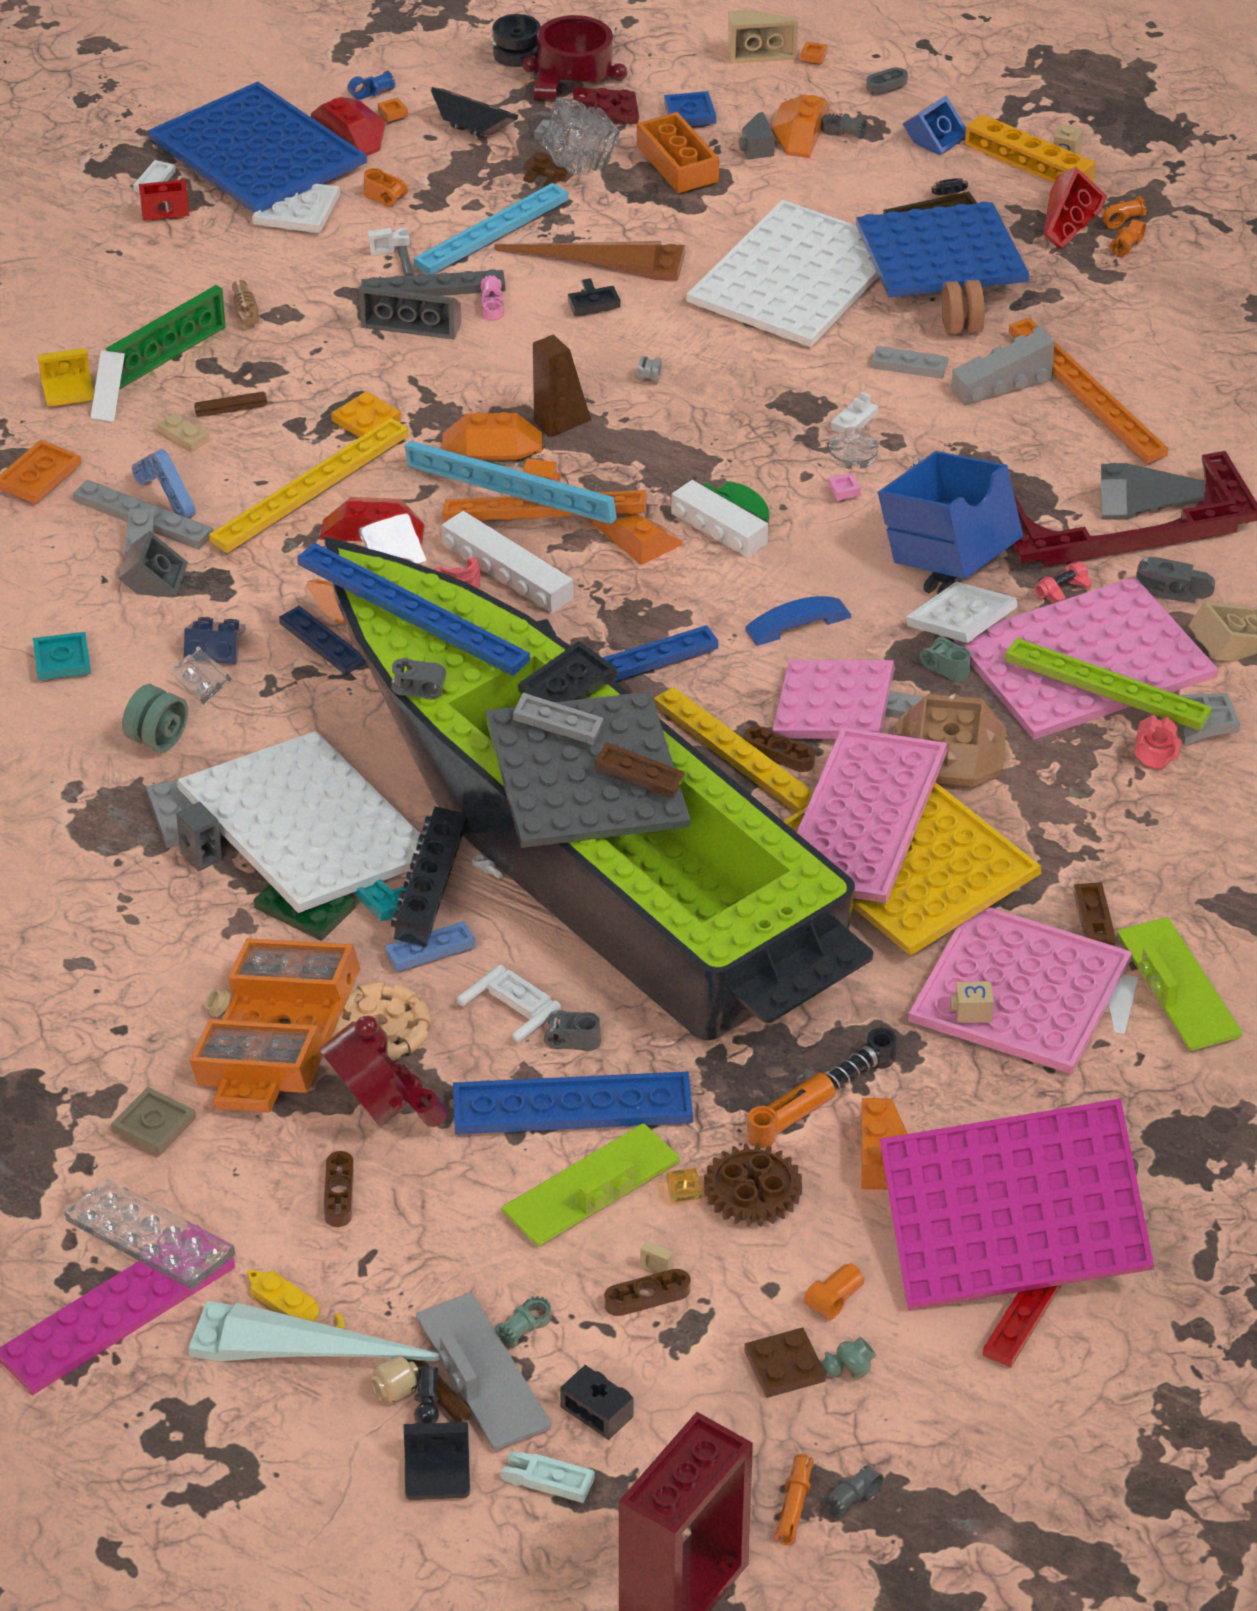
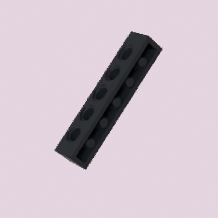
M434 806L431 817H425L422 829L425 835H419L416 847L419 854L413 853L410 869L413 872H407L403 888L407 890L406 892L401 890L397 903L400 911L394 910L391 927H395L393 939L427 947L464 833L466 816L463 813Z

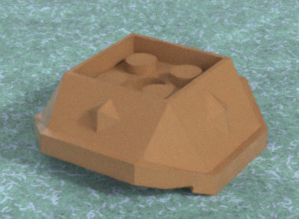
M956 693L951 696L927 694L898 719V736L947 743L948 751L935 781L936 783L974 787L991 778L995 779L1002 776L1006 727L982 698L961 697Z

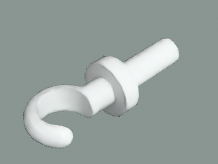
M482 854L472 858V865L478 868L481 867L484 873H491L498 879L502 877L503 874L495 868L493 861H478L484 858Z

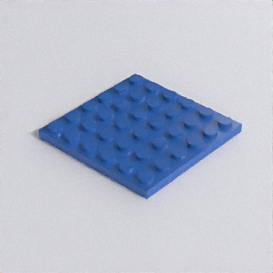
M984 201L971 205L958 204L952 207L938 206L925 210L912 209L907 212L892 211L887 214H866L856 217L857 229L888 297L941 292L943 283L958 281L961 288L966 280H979L982 287L1029 282V272L993 202Z

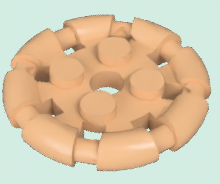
M385 982L366 983L357 986V990L350 993L332 1037L352 1021L356 1022L362 1016H372L378 1022L385 1023L381 1027L388 1035V1056L392 1061L401 1059V1056L406 1053H413L425 1042L428 1037L427 1030L431 1027V1014L427 1004L424 1001H420V996L405 986L395 984L394 987L386 986ZM384 997H389V998H392V1000H391V1001L383 1000V998H384Z

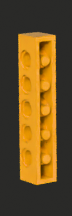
M984 114L979 115L966 125V146L1053 183L1058 175L1074 167H1077L1094 182L1095 161Z

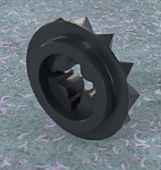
M963 178L937 181L935 185L931 186V191L935 195L958 193L968 188V181L963 180Z

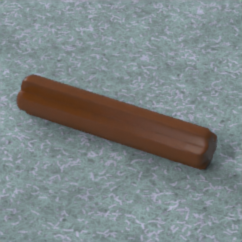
M262 391L194 403V410L196 416L200 417L267 405V396Z
M406 1359L408 1363L414 1362L417 1368L420 1366H430L423 1360ZM438 1375L437 1394L440 1396L438 1403L456 1422L468 1420L471 1417L470 1408Z

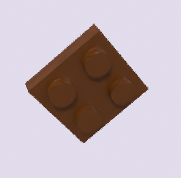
M803 1327L747 1342L744 1345V1352L766 1398L826 1381V1373Z

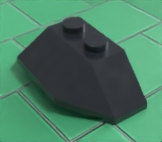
M431 88V93L443 120L451 122V127L464 130L465 127L470 129V134L482 137L483 133L492 135L518 119V114L443 88Z

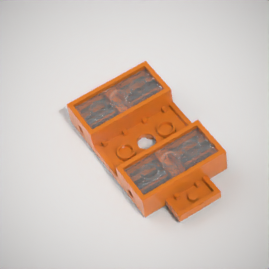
M246 938L228 976L233 996L222 1020L208 1019L189 1060L198 1086L218 1087L213 1098L215 1109L271 1112L280 1091L308 1092L323 1058L318 1048L331 1039L361 970L353 944ZM281 1019L290 1020V1024H281L279 1022Z

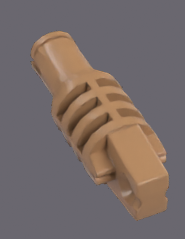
M239 280L240 285L235 281L232 284V290L235 294L233 302L237 315L245 327L258 324L259 311L253 293L248 290L246 281Z

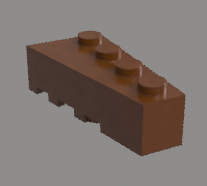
M554 334L533 342L534 423L549 437L591 421L571 351Z

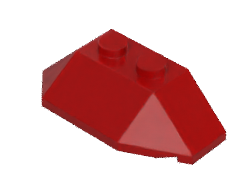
M339 97L322 104L311 113V118L367 156L380 151L386 121L363 102Z
M350 497L323 519L320 540H324L325 536L341 541L422 544L424 523L402 499Z

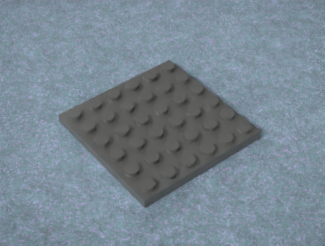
M651 691L555 702L604 718L603 726L594 745L513 720V714L516 707L486 710V723L521 848L690 827V816L681 787L678 789L674 799L594 769L595 760L606 742L674 767Z

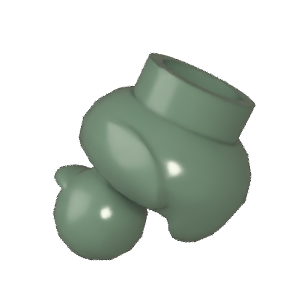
M859 1337L854 1342L844 1341L840 1343L837 1347V1355L825 1352L822 1367L826 1375L835 1377L841 1374L845 1365L853 1372V1378H862L869 1373L871 1360L876 1357V1353L862 1337Z

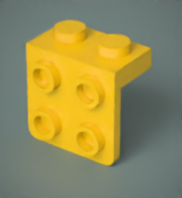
M86 347L37 354L40 379L47 406H62L93 400L95 391L90 375Z

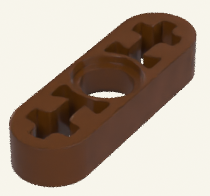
M760 726L749 727L744 732V740L776 763L798 772H808L815 766V752L808 746ZM784 747L786 750L775 751L773 750V748Z
M345 1151L333 1152L326 1160L324 1217L326 1223L333 1227L345 1226L352 1219L354 1163L351 1154ZM339 1164H343V1174H337ZM336 1185L347 1187L345 1191L340 1193L331 1190ZM335 1204H341V1211L339 1214H335Z
M671 1269L612 1285L604 1293L605 1310L611 1315L623 1316L684 1299L690 1293V1275L682 1269ZM644 1288H650L656 1293L647 1297L639 1292Z

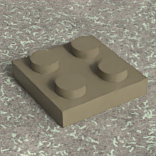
M147 1087L111 1124L112 1132L161 1155L196 1119V1113L194 1109Z

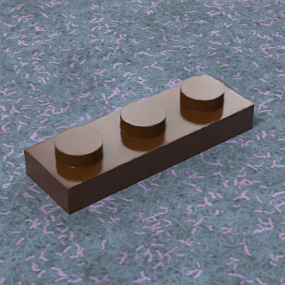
M607 742L594 764V769L672 799H674L685 777V772Z

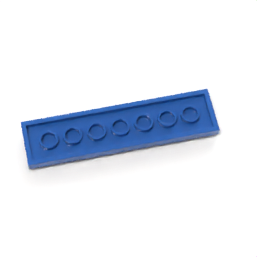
M689 1071L453 1082L455 1134L638 1126L642 1123L646 1125L693 1123Z

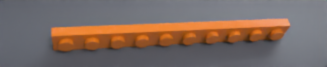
M1026 318L1009 324V333L1014 338L1020 335L1026 337L1032 334L1033 329L1038 327V325L1032 319ZM1055 342L1052 374L1147 464L1168 456L1169 448Z

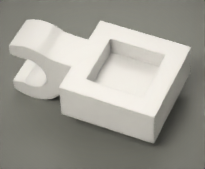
M391 228L368 231L371 256L395 252L394 246L410 245L407 228L397 229L394 233H392Z

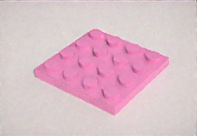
M789 660L772 731L787 738L837 739L841 727L882 733L895 669L894 660Z

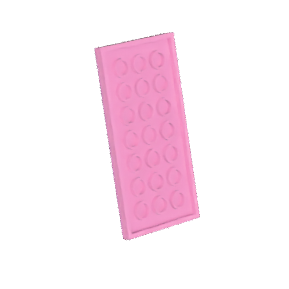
M841 727L797 833L853 879L855 883L854 898L887 904L947 754V743Z

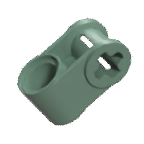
M938 637L930 648H925L920 652V660L926 668L955 682L965 681L969 678L970 651L967 648L959 646L945 637Z

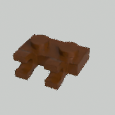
M536 152L524 164V169L528 170V172L523 177V181L532 183L540 174L548 177L543 187L551 183L556 185L558 181L567 182L577 172V164L568 162L566 159L549 156L543 152Z

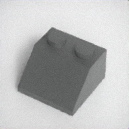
M148 531L130 545L118 579L137 594L174 598L178 593L188 562L151 531Z

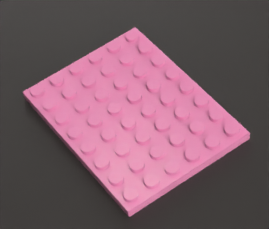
M1136 577L996 622L968 643L954 639L955 644L965 647L970 651L971 666L1033 740L1131 706L1005 661V652L1016 638L1171 693L1216 678L1218 674V668Z

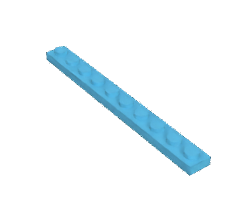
M409 441L404 445L408 467L609 524L617 519L614 497L414 441Z

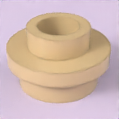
M214 989L208 995L205 1001V1008L209 1010L210 1015L219 1017L225 1013L231 999L230 992L225 989Z

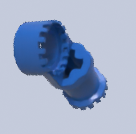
M387 70L377 77L370 76L365 79L360 76L354 77L349 81L347 89L354 98L363 100L369 96H377L379 92L387 89L391 91L395 88L396 84L394 82L395 79L392 80V73ZM363 83L361 90L355 92V88H357L358 85Z

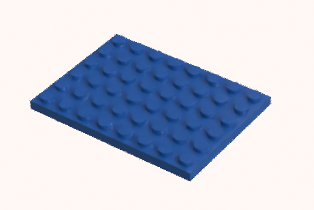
M258 81L147 130L150 140L253 213L259 210L262 212L271 208L276 202L285 201V198L293 197L296 193L299 195L312 189V186L315 184H322L367 163L366 154Z

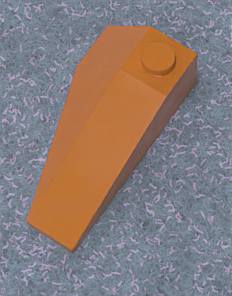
M616 514L617 519L611 524L585 517L641 565L682 545V541L667 528L637 514Z

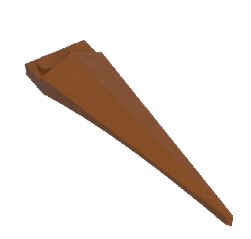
M661 241L494 244L496 251L576 260L633 273L653 280H678L685 256V245H661Z

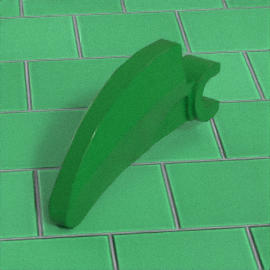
M726 481L722 488H714L710 484L702 485L765 522L769 521V509L766 502L751 488L731 481Z

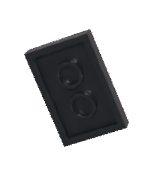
M578 641L518 683V692L551 702L586 699L616 678L617 668Z

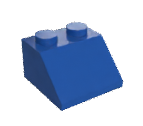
M947 95L902 123L915 144L938 155H941L963 140L966 134V127Z

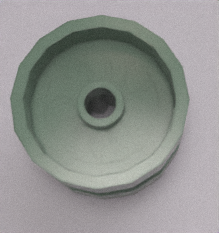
M152 684L141 686L129 699L124 710L122 731L125 737L140 744L144 743L145 746L160 753L168 751L176 744L186 727L188 719L187 702L185 699L170 692L167 693L165 690Z

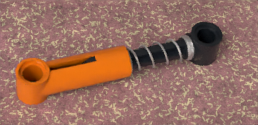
M875 1028L868 1033L867 1042L862 1045L858 1054L852 1053L849 1056V1060L840 1061L839 1066L831 1067L829 1073L818 1072L767 1107L757 1106L750 1110L747 1119V1139L749 1143L753 1146L758 1143L760 1148L772 1146L776 1142L779 1133L835 1097V1089L840 1090V1085L845 1082L850 1083L852 1077H860V1072L870 1070V1067L885 1069L892 1066L896 1055L897 1039L895 1033L888 1028Z

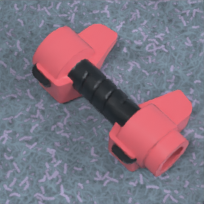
M1081 561L1067 564L1065 572L1055 578H1040L1038 584L1034 586V591L1040 599L1046 598L1053 604L1065 600L1060 586L1068 583L1091 589L1092 580L1087 576L1088 570L1086 565Z

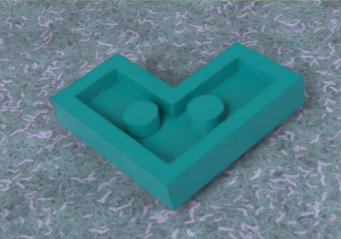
M380 879L366 888H357L354 895L380 921L392 919L394 910L400 911V908L397 907L401 890L406 892L407 889L401 887L391 890Z

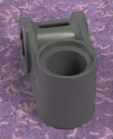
M408 658L394 661L392 672L395 676L391 683L393 692L398 695H409L426 699H436L441 696L446 677V669L442 665L435 662L415 661ZM402 681H404V687H403V688L401 687Z
M556 1010L549 1014L547 1021L549 1030L545 1032L544 1042L547 1046L553 1049L592 1051L600 1046V1018L596 1014L591 1012H566L562 1010Z

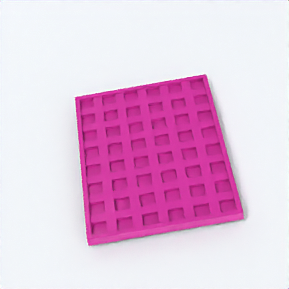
M1121 1098L880 1139L908 1310L1154 1270V1262Z

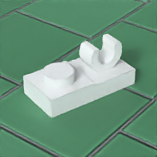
M861 392L860 398H855L846 409L831 421V430L850 438L855 436L878 414V406L870 403L871 395Z

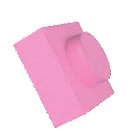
M852 473L828 478V487L836 501L860 496L861 488Z

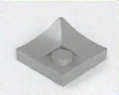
M1227 693L1180 695L1212 707V715L1201 731L1180 724L1184 745H1190L1216 735L1239 732L1240 722Z

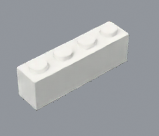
M691 480L672 493L671 514L748 558L768 544V523L699 483Z

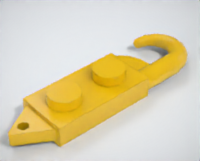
M247 1270V1276L251 1285V1296L274 1312L313 1322L317 1320L319 1305L315 1299L274 1270L270 1272ZM335 1313L334 1317L337 1320L335 1327L344 1329V1318L339 1313Z

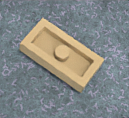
M176 413L157 424L158 433L191 453L210 441L208 432Z

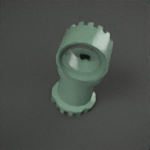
M532 1296L531 1299L528 1298L520 1307H516L513 1310V1315L507 1321L495 1326L498 1336H502L501 1341L505 1340L504 1344H507L508 1347H515L519 1342L518 1339L527 1331H533L535 1328H543L551 1321L550 1302L542 1296L541 1298L539 1296H536V1298ZM541 1308L545 1311V1314L540 1317H533L530 1310Z

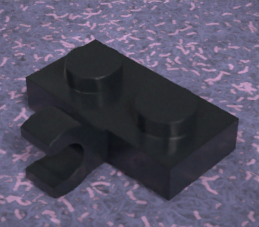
M591 278L581 280L584 289H581L580 292L568 294V303L574 316L620 308L621 300L614 285L595 289Z

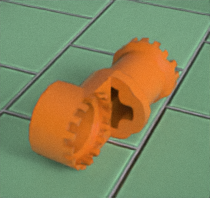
M1139 196L1132 201H1119L1116 205H1110L1109 208L1107 206L1106 210H1103L1104 213L1102 212V221L1108 228L1117 229L1131 217H1143L1147 212V207L1143 203L1145 200ZM1113 214H1118V216H1116V219H1113V221H1109L1110 217Z
M1132 219L1129 227H1123L1118 230L1117 238L1112 240L1110 244V249H1112L1111 251L1114 252V255L1116 254L1117 257L1128 255L1131 246L1136 242L1141 243L1146 230V222Z

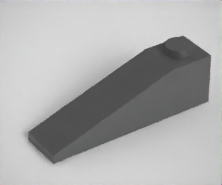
M1128 463L1101 464L1102 519H1128L1136 517L1137 512L1149 510L1150 513L1158 512V507L1166 505L1179 507L1204 501L1203 480Z

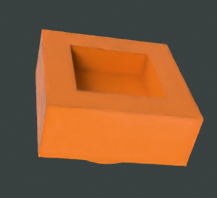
M806 41L800 54V61L822 64L827 54V44Z
M399 98L377 103L378 112L387 122L397 121L408 116V108Z

